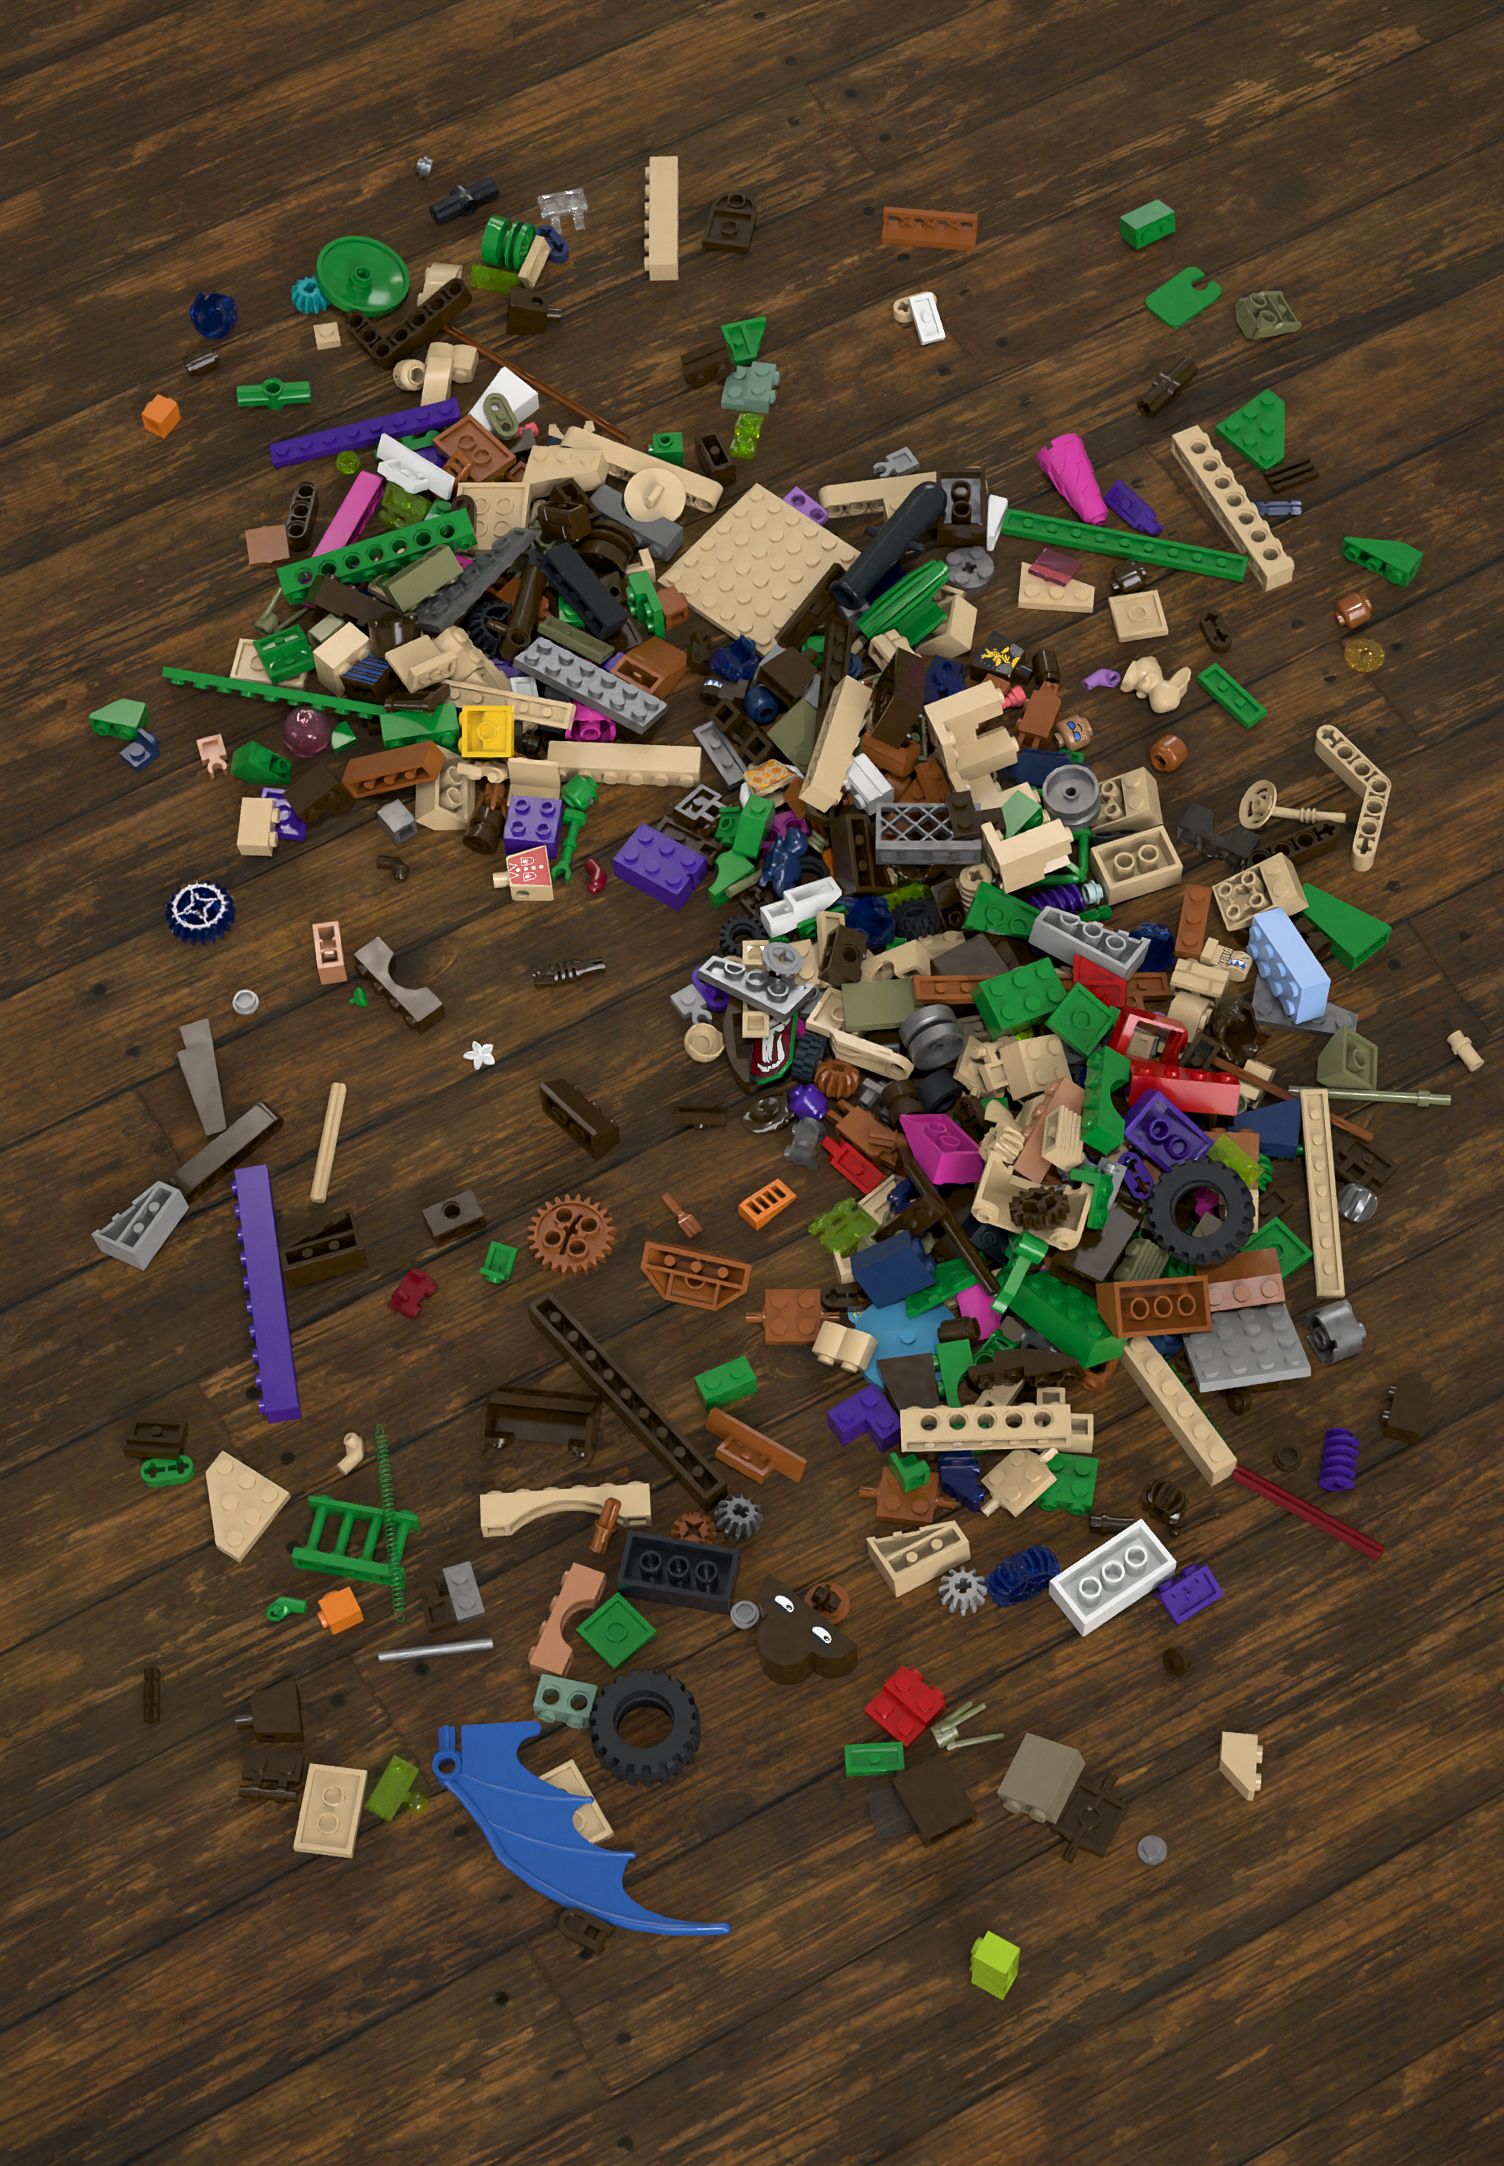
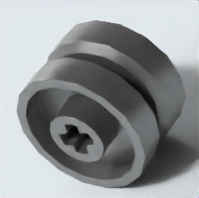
M1064 765L1054 769L1046 777L1043 783L1044 809L1047 810L1050 820L1054 821L1060 818L1063 826H1068L1071 832L1086 829L1097 820L1101 812L1099 782L1095 774L1079 765Z
M936 1004L917 1010L901 1024L899 1029V1036L905 1048L908 1049L914 1066L919 1070L928 1071L948 1065L957 1059L967 1046V1038L962 1028L958 1026L957 1018L952 1009L947 1005Z

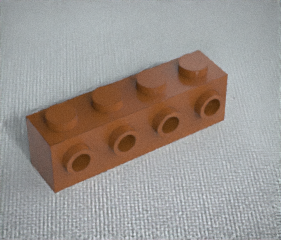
M429 740L351 759L348 762L341 783L357 799L437 780L445 756L435 743Z

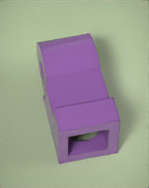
M797 486L782 499L820 526H823L829 520L827 512Z

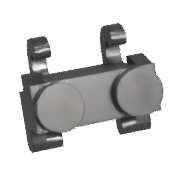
M805 1117L793 1125L792 1134L794 1139L792 1145H787L785 1148V1159L792 1161L794 1165H805L810 1170H816L818 1164L815 1158L817 1153L815 1146L817 1141L822 1143L824 1138L828 1136V1131L822 1123L813 1118Z

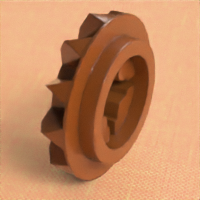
M689 1510L686 1514L679 1515L674 1524H672L671 1537L713 1545L716 1539V1526L712 1518L705 1515L702 1511L692 1512ZM687 1525L692 1528L700 1527L698 1530L700 1538L694 1534L687 1536L689 1533Z
M831 1582L819 1583L813 1586L805 1597V1602L809 1606H813L814 1602L810 1599L819 1585L824 1587L826 1584L831 1585L829 1593L838 1596L842 1601L832 1613L828 1611H823L822 1613L821 1605L815 1611L832 1625H838L840 1621L847 1618L850 1599L847 1592L841 1586Z

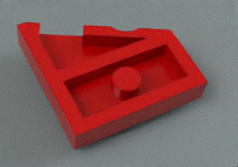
M1074 954L1073 985L1079 982L1107 1007L1127 1006V980L1081 955Z

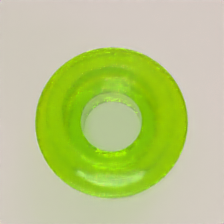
M343 451L336 459V468L343 474H352L360 467V459L352 451Z

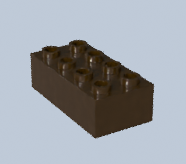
M898 647L874 687L871 737L896 749L900 748L903 741L907 742L913 732V724L915 721L920 722L925 712L923 703L926 696L923 693L926 688L924 679L927 670H925L924 658Z

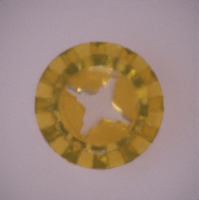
M1362 636L1358 640L1352 639L1351 643L1346 645L1344 657L1352 669L1359 672H1372L1383 664L1385 651L1382 649V644L1376 643L1374 638L1369 640L1364 639ZM1368 649L1369 654L1361 659V652Z

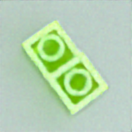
M740 413L735 425V435L730 446L729 453L731 456L753 460L761 435L764 416L753 413Z

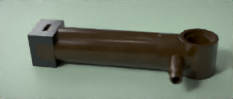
M534 550L530 552L523 565L520 575L522 578L508 625L488 619L486 624L492 630L504 634V639L499 646V652L503 658L512 662L531 642L530 635L547 581L545 575L538 568L544 554Z

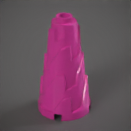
M1071 433L1050 441L1053 447L1047 450L1046 446H1044L1037 454L1036 459L1039 466L1048 475L1059 493L1066 498L1074 511L1079 514L1084 523L1101 527L1106 523L1108 510L1100 495V488L1094 477V470L1084 449L1081 437Z
M582 658V659L586 660L587 662H591V663H593L595 666H597V665H596V662H593V661L590 660L589 658ZM571 698L570 703L576 705L571 731L565 730L566 740L569 742L605 743L610 739V743H612L616 735L615 721Z

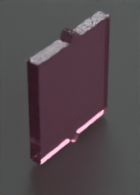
M1045 549L1028 569V573L1042 578L1046 582L1050 581L1066 587L1082 567L1083 562L1067 557L1066 554H1059Z

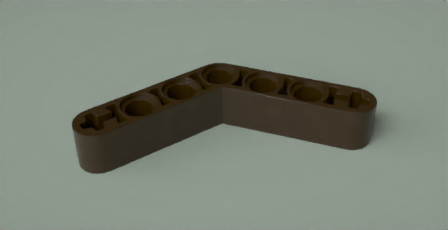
M1323 820L1250 852L1246 869L1280 852L1293 863L1294 868L1331 853L1338 844L1339 825L1332 820ZM1246 928L1237 929L1235 940L1241 947L1246 948L1249 943L1250 933Z

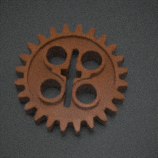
M566 1194L565 1201L563 1202L558 1197H555L554 1205L547 1201L545 1202L546 1211L537 1209L539 1218L531 1217L533 1226L528 1227V1234L530 1236L527 1237L528 1245H531L529 1247L530 1254L535 1255L536 1263L542 1262L544 1271L552 1267V1275H556L560 1270L562 1271L563 1278H566L568 1272H572L574 1278H577L578 1271L582 1270L587 1276L589 1267L597 1271V1262L605 1264V1255H612V1248L610 1246L615 1245V1238L613 1236L616 1235L615 1227H612L613 1219L612 1217L607 1218V1209L600 1211V1202L591 1205V1197L586 1198L584 1202L581 1201L580 1194H577L575 1200H571L570 1196ZM562 1218L570 1219V1221L565 1223L560 1222ZM588 1227L595 1228L592 1232L584 1231ZM551 1240L559 1241V1243L555 1245L548 1244V1242H550ZM575 1250H583V1251H584V1252L581 1253V1254H573V1253H572V1252L575 1251Z

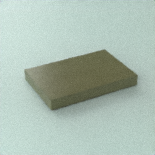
M912 978L841 984L846 1032L900 1028L901 1024L911 1014L924 1008V1004H914L911 986Z

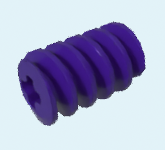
M1071 882L1067 883L1065 888L1058 886L1056 892L1053 889H1049L1046 895L1041 892L1037 894V898L1034 896L1027 898V904L1041 911L1046 906H1050L1065 912L1069 910L1074 915H1076V907H1079L1081 912H1085L1082 895Z
M1343 1428L1329 1429L1325 1432L1326 1440L1323 1446L1325 1450L1322 1454V1471L1319 1476L1321 1481L1318 1486L1329 1491L1353 1489L1355 1483L1350 1479L1356 1477V1472L1352 1469L1357 1467V1462L1354 1459L1359 1455L1356 1448L1360 1446V1442L1353 1438V1433Z

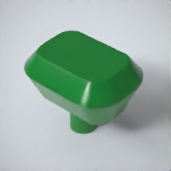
M357 987L353 992L354 998L349 1001L351 1004L356 1003L359 1007H367L369 1003L367 993L363 988Z

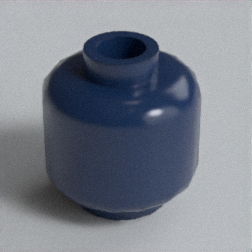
M757 686L745 694L744 709L756 723H767L777 715L779 703L767 687Z

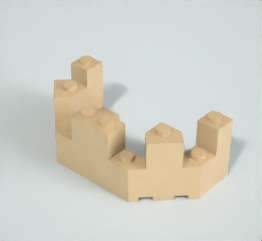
M991 680L923 706L929 735L933 746H936L938 749L939 761L946 779L950 782L952 793L970 790L973 803H981V810L1002 807L1017 790L1038 804H1041L1037 790H1031L1028 782L1002 791L999 782H993L989 774L1017 763L1016 752L1020 751L1016 738L1014 736L1010 738L1006 728L1003 726L976 736L975 729L979 728V723L1003 714L1001 703L1005 702L1004 696L1000 688L995 689ZM1046 809L1042 810L1044 820L1041 826L1004 840V836L999 829L994 830L991 821L981 825L983 838H981V860L990 867L993 875L992 882L996 883L998 888L1003 889L1005 894L1045 879L1044 874L1070 864L1067 855L1072 853L1070 842L1074 841L1071 830L1068 826H1063L1060 818L1051 821Z

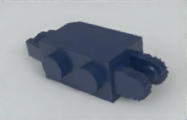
M1025 748L1017 756V763L997 770V774L1016 778L1015 783L1023 784L1028 782L1029 786H1043L1046 777L1056 768L1064 765H1079L1090 770V764L1070 761L1071 753Z

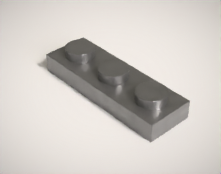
M711 721L692 730L693 737L728 790L735 789L745 783L743 774L748 769L720 727L714 721Z

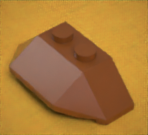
M646 1241L641 1263L642 1271L647 1275L663 1299L713 1311H718L748 1291L753 1267L752 1264L730 1255L682 1244Z

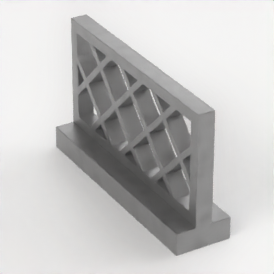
M876 803V864H981V838L976 839V841H954L952 831L946 827L950 824L949 818L941 823L933 816L937 812L947 813L945 803ZM973 803L975 811L981 810V803ZM881 812H893L897 817L888 822L881 816ZM911 812H919L923 817L915 823L907 815ZM901 820L910 826L903 833L894 827ZM927 820L937 826L930 833H927L920 827ZM888 831L897 837L894 841H881V837ZM914 831H917L924 838L920 841H911L907 837ZM940 831H943L950 838L946 841H937L933 837Z

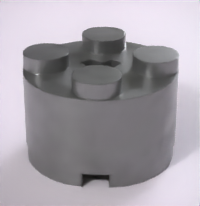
M1347 1300L1334 1302L1309 1312L1305 1316L1304 1326L1305 1328L1310 1327L1311 1335L1307 1336L1308 1342L1314 1354L1321 1362L1327 1360V1364L1330 1365L1361 1351L1362 1339L1366 1338V1331L1362 1323H1357L1352 1307Z

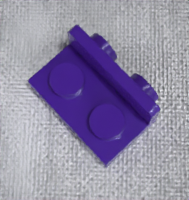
M1192 1563L1180 1571L1182 1573L1181 1576L1175 1580L1169 1578L1161 1582L1157 1586L1159 1590L1152 1594L1155 1599L1161 1601L1174 1624L1178 1625L1224 1595L1207 1565Z

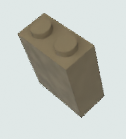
M1027 1732L997 1791L998 1796L1003 1802V1807L1016 1814L1019 1811L1029 1814L1032 1819L1044 1823L1046 1820L1056 1824L1085 1765V1761L1079 1750Z

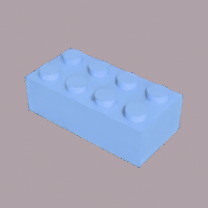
M1279 907L1253 915L1246 951L1258 966L1261 977L1266 978L1273 995L1278 997L1283 1004L1285 1013L1290 1015L1295 1024L1324 1016L1331 980L1283 908Z

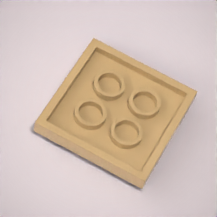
M458 483L457 496L468 495L472 497L477 506L476 539L478 544L473 545L468 550H458L453 553L484 554L492 549V543L513 528L528 529L532 493L531 483ZM462 504L459 508L465 507L466 504Z

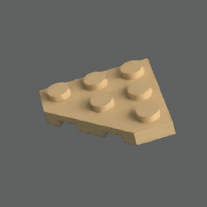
M222 1451L206 1471L215 1541L219 1550L240 1563L291 1496L283 1488Z

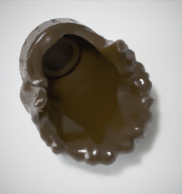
M926 824L920 826L927 833L934 829ZM914 831L907 838L911 841H920L924 837L917 831ZM940 831L933 838L937 841H946L950 837L943 831ZM889 864V867L894 869L897 877L904 881L927 883L932 878L938 877L940 873L951 869L955 864Z
M1241 997L1227 998L1214 1009L1212 1014L1213 1037L1222 1042V1047L1217 1055L1240 1068L1245 1067L1247 1060L1253 1059L1256 1056L1260 1046L1265 1044L1272 1037V1034L1260 1030L1255 1019L1253 1006Z

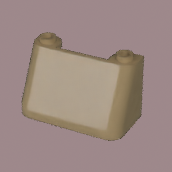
M991 1150L977 1187L972 1206L973 1216L982 1223H989L1018 1234L1025 1230L1061 1250L1076 1248L1091 1205L1094 1185L1082 1182L1081 1187L1076 1190H1071L1072 1186L1066 1185L1063 1195H1068L1070 1213L1066 1214V1220L1059 1219V1225L1052 1223L1048 1229L1039 1228L1035 1230L1034 1226L1024 1229V1225L1016 1226L1015 1221H1011L1009 1203L1012 1202L1013 1196L1020 1197V1191L1027 1193L1031 1187L1039 1188L1044 1185L1012 1175L1014 1166L1009 1165L1008 1168L1004 1166V1154Z

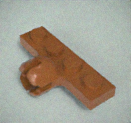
M939 759L915 766V771L926 798L925 800L917 801V803H944V794L952 792ZM911 812L909 814L910 819H920L923 817L919 812ZM937 812L933 815L941 823L948 818L946 812ZM929 820L924 823L932 828L937 827ZM950 824L946 827L952 831Z

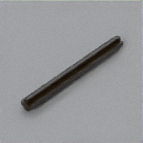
M915 1158L906 1161L903 1164V1169L919 1193L923 1195L925 1192H928L947 1209L944 1216L938 1221L987 1295L992 1297L998 1294L1001 1285Z

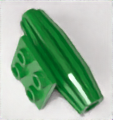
M933 559L908 573L875 600L856 622L857 626L870 642L872 638L881 634L884 635L886 632L895 629L901 637H906L911 648L948 617L932 598L949 580L947 574L950 570L942 560L936 562Z

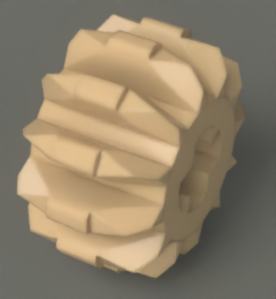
M999 1122L995 1128L991 1127L990 1131L984 1134V1140L979 1144L981 1147L978 1153L985 1160V1163L992 1150L1004 1154V1166L1007 1167L1008 1164H1013V1160L1019 1157V1152L1024 1148L1025 1138L1018 1131L1019 1129L1008 1122Z

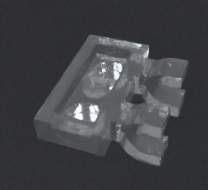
M583 188L537 197L542 220L549 218L551 227L558 234L562 233L560 216L569 214L573 216L576 230L585 229L583 212L588 211V206Z

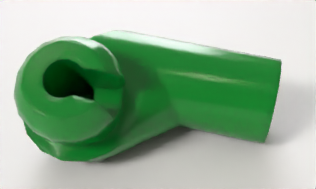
M281 1596L267 1607L266 1617L270 1621H279L291 1612L306 1614L308 1600Z

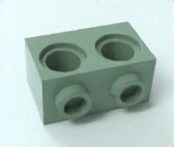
M542 1674L533 1704L535 1716L549 1723H554L555 1720L566 1722L568 1726L576 1729H582L583 1726L590 1728L589 1714L593 1711L592 1703L595 1697L599 1696L598 1686ZM555 1696L559 1698L555 1704L549 1705L545 1703L548 1697ZM583 1702L587 1705L586 1708L581 1711H576L572 1708L576 1703Z

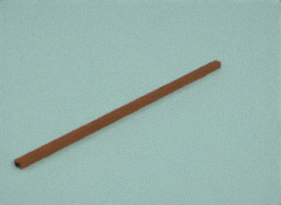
M447 324L441 329V331L460 343L477 348L478 354L501 368H508L522 381L587 421L592 420L595 426L623 443L628 441V434L451 325Z
M1138 1020L1136 1025L1166 1041L1170 1032L1156 1025ZM1187 1041L1182 1049L1186 1050L1190 1042ZM1215 1056L1212 1064L1286 1101L1300 1098L1218 1056ZM1329 1112L1331 1123L1369 1142L1372 1140L1373 1133Z

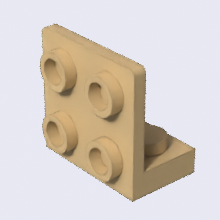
M424 635L385 654L386 660L411 694L454 675L458 658L453 650L441 653L428 635Z
M524 757L508 758L510 790L506 805L507 811H509L512 795L561 800L562 784L558 762L547 759L531 760Z

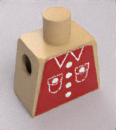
M546 845L506 857L508 871L493 873L494 887L510 886L511 896L515 901L554 900Z

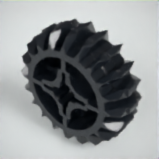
M493 599L489 603L484 601L480 607L477 606L468 620L467 633L470 634L469 639L474 642L473 645L480 649L483 654L489 655V660L497 657L499 661L504 660L499 652V646L504 639V634L487 627V621L491 619L508 625L513 608L512 602L506 605L503 600L498 602V604ZM532 629V632H531V635H530V637H531V642H530L529 646L533 643V639H534L533 636H534V631H535L534 629Z

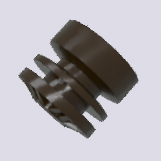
M601 519L591 522L592 532L584 536L583 543L577 552L578 555L596 576L615 570L623 578L628 568V562L632 558L637 546L634 534L628 528L615 521Z

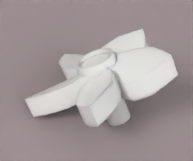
M473 1041V1051L463 1055L466 1059H474V1068L476 1070L481 1067L482 1063L487 1065L495 1063L491 1055L493 1045L491 1044L481 1047L479 1043Z

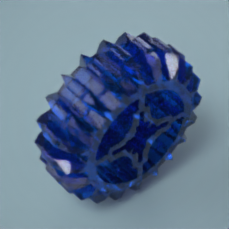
M197 879L195 885L191 886L187 882L185 889L178 887L177 894H171V902H167L165 917L168 921V928L176 938L180 937L184 944L189 940L193 946L197 942H201L205 946L206 941L209 940L215 944V938L218 936L224 939V931L231 932V924L235 923L234 915L236 914V908L233 905V897L229 895L226 888H221L218 882L211 886V882L208 879L204 884H201Z
M1036 1546L1035 1548L1030 1547L1027 1550H1021L1010 1558L1004 1559V1562L996 1565L995 1569L990 1571L989 1576L985 1579L987 1592L998 1606L1009 1607L1010 1605L1015 1606L1020 1602H1025L1038 1593H1042L1045 1588L1049 1587L1050 1580L1061 1573L1059 1561L1048 1546Z

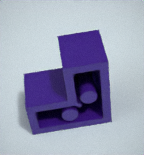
M874 1383L827 1411V1425L842 1446H845L864 1433L869 1435L881 1453L901 1442L900 1418Z

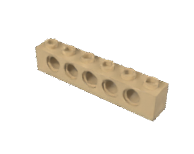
M1051 1402L1048 1405L1023 1403L1019 1406L994 1404L991 1407L965 1405L963 1408H951L941 1405L934 1409H922L918 1406H912L900 1410L902 1452L1071 1447L1070 1404H1063L1061 1402ZM1038 1421H1046L1049 1425L1039 1427L1036 1423ZM986 1422L990 1423L992 1427L983 1429L979 1425ZM1018 1422L1021 1425L1017 1428H1011L1007 1424ZM956 1423L962 1424L964 1426L962 1429L959 1430L951 1428V1426ZM927 1424L934 1425L936 1428L931 1431L924 1430L922 1427Z

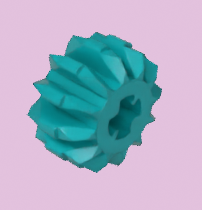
M305 275L303 281L297 280L296 285L292 286V303L299 313L305 311L307 316L311 312L318 315L319 310L326 311L327 305L331 304L319 289L315 275L312 278H308Z

